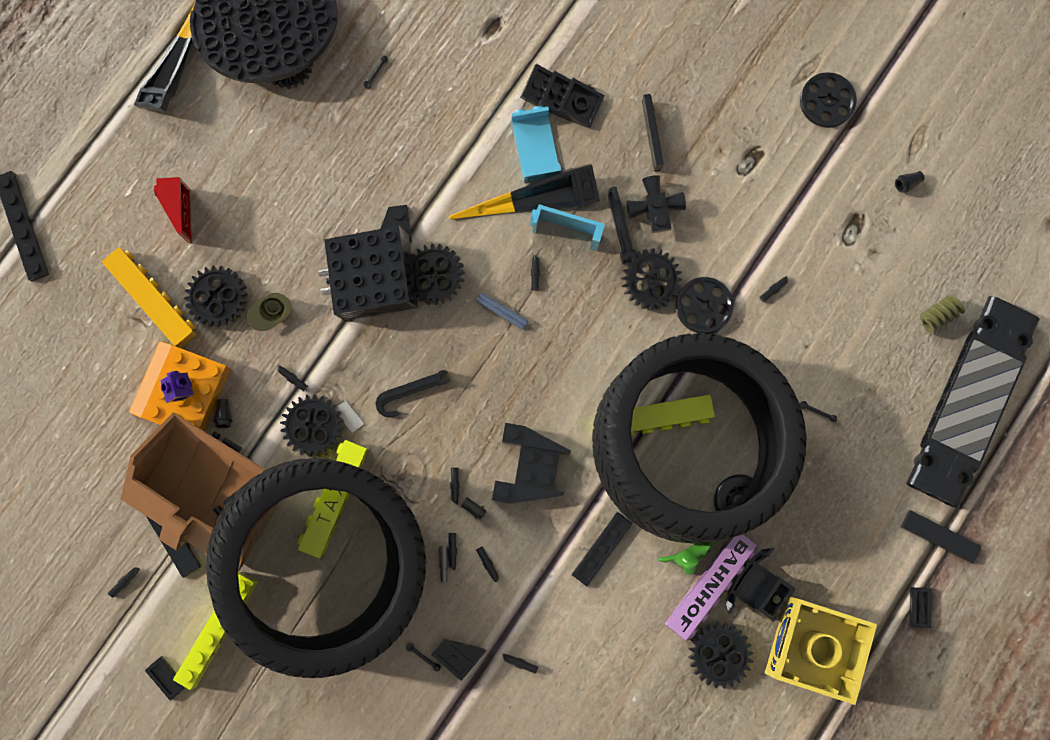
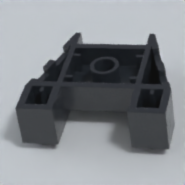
M505 423L502 444L519 446L521 449L515 484L495 481L492 501L514 504L563 496L564 492L553 490L559 453L570 455L571 450L526 426Z

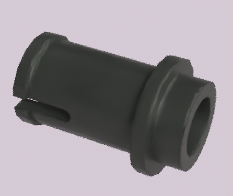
M469 497L461 505V508L479 520L483 518L487 511L484 509L485 506L481 507L469 499Z

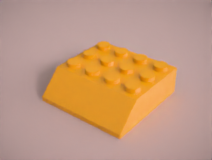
M159 342L129 413L161 425L174 412L205 432L231 368L176 346ZM172 371H179V373L187 372L192 382L193 396L184 401L166 403L164 393L161 391L160 380Z

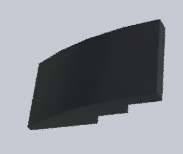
M536 63L520 98L535 106L548 107L549 113L591 128L605 95L575 78L569 79L557 71L551 72Z

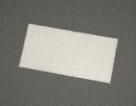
M344 401L335 410V412H342L339 417L344 419L345 425L352 433L364 425L347 401Z

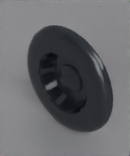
M737 474L725 478L718 485L714 494L715 511H722L738 500L744 493L742 487L747 489L753 477Z

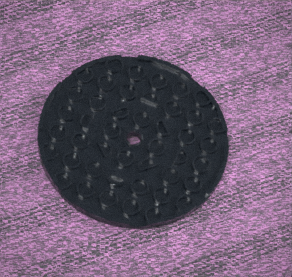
M195 0L196 3L193 11L190 13V32L194 45L201 57L219 74L245 83L275 82L303 71L326 50L337 27L338 4L337 0ZM268 14L265 20L260 19L261 15Z

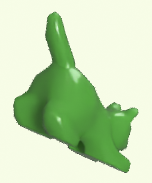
M714 542L693 543L692 546L677 554L659 557L658 561L664 563L675 561L685 574H694L699 568L700 559L705 558L710 553Z

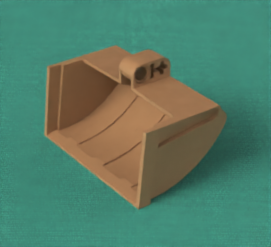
M173 412L131 454L121 500L162 526L159 537L160 541L176 551L185 542H188L207 554L210 536L217 521V515L213 509L218 505L222 509L225 508L224 500L239 490L250 479L261 474L265 469ZM278 503L266 511L250 530L241 550L238 572L243 567L248 555L263 533Z

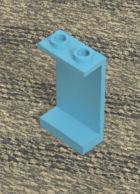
M537 106L532 110L525 111L520 109L512 113L511 120L524 183L542 180L561 172L550 126L548 107Z
M538 205L537 210L533 209L530 219L533 233H536L540 220L594 235L590 250L593 251L598 249L605 226L603 223L543 205Z

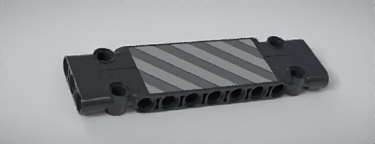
M989 296L979 319L974 322V330L969 333L922 438L920 443L921 452L914 458V468L906 483L909 487L946 505L959 508L967 487L974 480L973 473L982 464L1026 362L1027 356L1025 353L1027 348L1031 347L1033 343L1032 336L1040 320L1038 316L998 297ZM983 321L987 323L988 329L983 326ZM1018 338L1022 340V345L1019 344ZM924 457H927L929 460L927 466L923 463ZM960 473L964 477L963 483H961L958 478Z

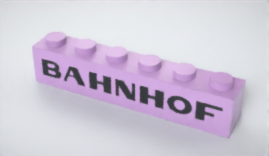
M743 534L729 538L666 621L665 625L684 640L691 639L697 632V625L700 622L703 623L708 618L709 609L712 606L715 607L720 602L721 598L719 596L723 591L726 592L731 587L733 577L735 575L738 576L743 571L745 561L747 559L750 560L755 555L756 551L754 549L757 545Z

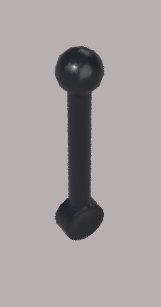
M387 56L381 57V62L369 80L364 82L366 89L371 88V82L382 65L388 61Z
M806 401L800 402L802 409L807 408L829 418L832 422L837 421L836 415H829L809 406Z
M409 643L406 646L407 651L414 652L417 656H419L421 659H423L425 662L431 665L434 671H440L441 666L439 664L433 663L426 656H424L422 653L416 650L412 643Z

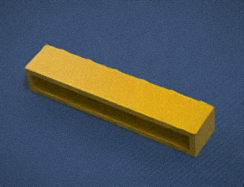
M118 247L101 262L171 343L178 348L184 347L198 335L194 330L196 326L189 319L185 320L181 316L184 314L177 305L173 306L169 302L172 300L165 291L161 293L157 288L160 285L152 277L149 279L146 276L147 270L140 263L137 265L133 261L135 259L134 255L128 249L124 251Z

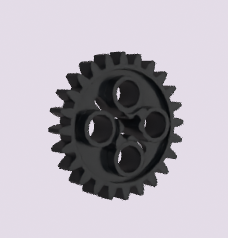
M431 243L429 249L424 245V251L417 249V256L411 254L417 298L419 297L418 301L422 303L425 300L427 305H430L432 301L434 305H437L438 300H440L441 303L445 304L444 298H448L451 301V294L458 295L455 289H462L458 283L464 282V279L460 277V275L465 274L463 270H460L464 264L458 263L461 258L455 256L456 252L454 250L450 251L448 246L443 249V246L439 244L436 248ZM442 261H447V265L444 268L439 267ZM428 262V267L421 270L422 264ZM434 271H436L438 274H435L434 278L430 275H433ZM443 279H447L446 286L440 287V282ZM428 280V287L423 289L422 283Z
M651 248L649 252L647 249H644L643 255L640 252H636V257H629L632 263H625L628 269L622 270L626 277H621V280L626 281V283L621 287H627L628 290L624 294L631 295L629 301L636 300L635 306L641 303V309H645L647 305L649 310H653L654 306L656 309H661V304L666 307L668 306L667 301H674L672 296H678L675 290L681 289V286L677 285V282L683 279L678 278L677 275L681 274L682 271H676L679 264L673 265L675 258L668 259V252L662 255L661 249L656 253L654 248ZM644 262L649 266L648 272L642 270ZM661 268L666 270L664 278L660 276ZM639 273L645 277L652 276L655 280L667 282V285L651 282L650 279L637 277L636 274ZM639 280L642 281L644 285L641 291L637 288V282ZM656 286L661 289L659 296L654 292Z
M212 265L211 271L205 267V273L198 270L199 277L192 276L194 282H187L191 288L185 290L189 294V296L184 297L186 301H189L185 305L188 309H191L189 314L195 315L194 319L196 321L201 319L200 323L203 325L208 321L209 327H212L215 323L220 328L221 322L228 326L227 320L235 322L233 316L241 317L238 311H245L241 305L248 303L243 299V297L248 296V293L243 291L247 288L246 285L241 284L243 279L241 277L237 278L238 274L236 272L232 273L230 268H227L225 271L223 266H220L219 270H217ZM218 279V286L212 287V282ZM233 291V297L226 299V294ZM202 294H206V299L199 302V297ZM217 294L219 298L216 299L213 296ZM216 306H221L220 312L214 314L213 309Z
M306 394L305 400L298 397L299 403L292 401L293 408L286 407L289 413L282 414L286 421L280 422V424L285 425V428L281 429L280 432L287 434L283 437V440H290L287 446L294 445L292 451L296 452L300 449L299 455L302 456L306 451L308 457H311L312 452H314L316 457H319V451L327 454L326 448L328 447L333 450L331 444H339L336 437H342L338 433L339 430L344 429V427L339 425V423L344 422V419L338 418L342 412H335L338 406L336 404L330 406L332 400L329 399L325 402L324 396H321L319 400L316 394L313 395L312 399L308 394ZM313 409H316V412H315L314 418H313L312 410H313ZM306 410L308 417L305 420H300V413ZM327 412V419L320 422L319 414ZM314 422L317 426L311 430L308 425ZM304 429L306 436L299 440L297 434L300 430ZM311 431H312V438H313V440H312V442L310 443V442H309V439H310ZM320 431H324L326 435L322 441H318L316 437Z
M716 622L715 628L708 624V630L701 627L703 634L696 633L697 641L691 640L695 646L688 648L693 652L688 658L694 660L690 666L697 667L693 673L695 675L701 673L699 680L703 681L706 679L708 686L713 681L715 688L718 687L719 683L724 689L726 688V683L734 687V680L741 683L739 676L741 675L746 678L744 670L751 671L747 663H753V660L748 658L753 652L747 650L752 645L745 643L748 637H740L742 630L739 629L735 632L734 625L728 629V623L725 622L722 628L719 622ZM721 636L727 637V644L724 646L719 645V638ZM735 644L733 649L728 650L731 645ZM710 647L711 655L704 658L702 655L703 649ZM718 651L725 652L722 654L723 659L717 658L719 656ZM733 653H738V661L732 663L730 656ZM715 659L709 666H706L707 662ZM717 664H721L723 667L720 674L714 673V667Z

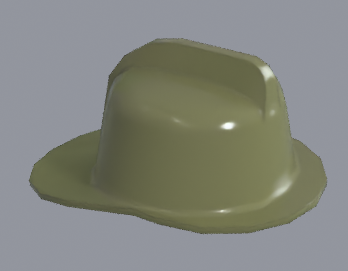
M267 294L249 308L247 321L253 329L267 331L289 316L291 303L283 294Z

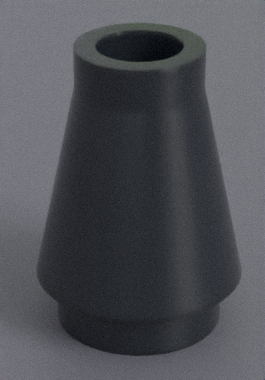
M918 171L900 175L895 180V187L899 192L907 193L924 181V174Z
M217 399L213 423H215L217 428H229L233 422L229 400Z

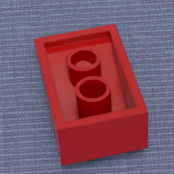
M180 177L156 178V185H154L155 196L158 198L176 232L186 242L192 243L190 188Z

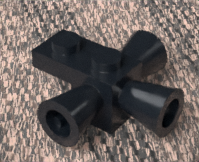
M659 175L643 178L642 182L648 195H646L644 201L627 200L626 206L629 219L646 213L647 219L650 220L652 233L671 231L668 210H686L684 193L680 192L666 198L665 192L660 193Z

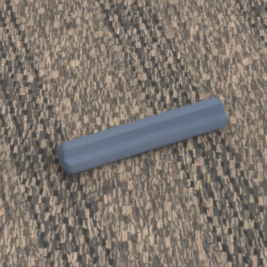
M481 293L478 296V303L523 330L527 326L528 321L486 294Z

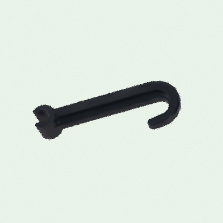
M612 186L608 190V200L621 248L620 258L622 265H624L626 262L632 263L629 257H636V250L632 247L617 187Z
M440 370L436 374L384 391L376 399L375 404L378 413L388 418L399 415V411L386 412L384 405L431 387L449 383V378L441 379V376L448 373V371Z

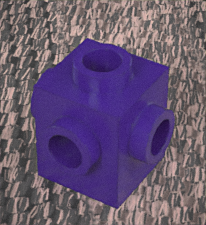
M172 371L160 380L161 391L164 393L166 403L184 401L193 396L192 382L187 372L179 373V371Z

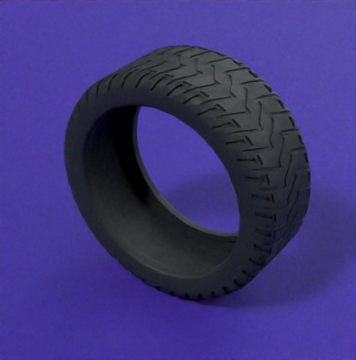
M688 333L657 342L650 346L649 349L641 352L610 383V387L603 394V399L597 408V414L593 423L592 448L596 470L599 473L598 476L602 486L621 513H624L630 521L646 532H650L660 538L690 544L708 543L739 536L754 530L781 510L795 490L803 471L807 436L802 409L794 390L786 377L769 359L754 348H751V346L733 338L722 337L717 334ZM688 372L705 375L727 386L738 395L749 410L757 429L759 441L758 465L750 485L741 497L726 509L706 512L686 508L669 500L659 492L642 472L633 449L631 427L636 403L641 392L651 380L673 373Z
M323 458L297 459L264 470L261 474L256 475L245 483L226 503L225 508H223L217 518L208 544L206 558L207 584L213 608L220 625L242 653L259 665L280 674L302 678H326L356 670L370 663L397 641L405 628H407L413 618V614L417 610L423 593L426 577L425 545L413 512L407 506L406 501L396 493L394 488L385 483L383 479L371 474L367 470L345 462ZM329 489L354 495L370 509L379 522L385 538L387 562L384 579L375 599L364 613L354 621L329 634L310 637L288 635L269 627L254 616L242 600L239 589L238 567L241 550L250 530L270 508L281 500L303 491Z

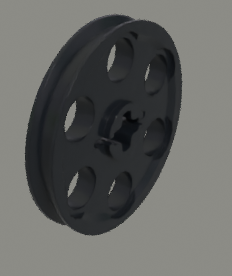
M831 72L820 73L810 78L800 94V107L805 117L813 124L825 128L836 127L846 122L854 112L857 103L856 92L852 84L843 76ZM832 79L835 82V86L829 87L826 84V80ZM809 86H817L818 92H811L809 90ZM842 90L848 91L849 98H843L840 92ZM826 97H829L830 103H827ZM813 102L816 105V109L810 110L806 104ZM844 107L847 110V115L839 114L838 108ZM821 114H829L830 121H824L821 118Z
M699 277L689 281L680 290L676 299L678 318L686 328L696 333L710 334L720 330L728 323L733 313L734 303L729 289L722 282L711 277ZM701 283L704 287L703 292H696L694 284ZM713 288H720L722 295L720 297L714 296L712 293ZM684 296L689 297L691 305H683L681 298ZM708 302L707 307L709 309H702V303ZM725 305L728 308V313L725 315L720 314L718 307ZM689 314H694L697 317L695 324L687 321ZM706 319H713L716 323L715 327L708 328L705 323Z

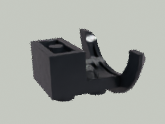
M774 548L762 549L756 553L737 576L726 598V609L729 614L735 608L734 603L737 597L766 619L775 621L796 589L758 564L766 557H769Z

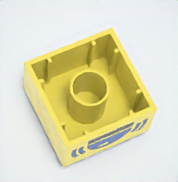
M790 597L782 610L765 674L777 680L856 705L877 624Z

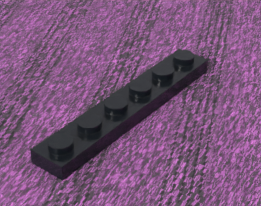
M9 171L1 174L0 198L27 278L32 282L49 275L15 173Z

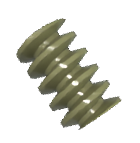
M948 295L945 299L940 300L939 303L934 304L933 307L922 312L920 320L926 331L934 334L935 329L940 330L941 325L946 326L947 321L952 322L953 317L958 318L959 313H965V309L959 299L953 295Z

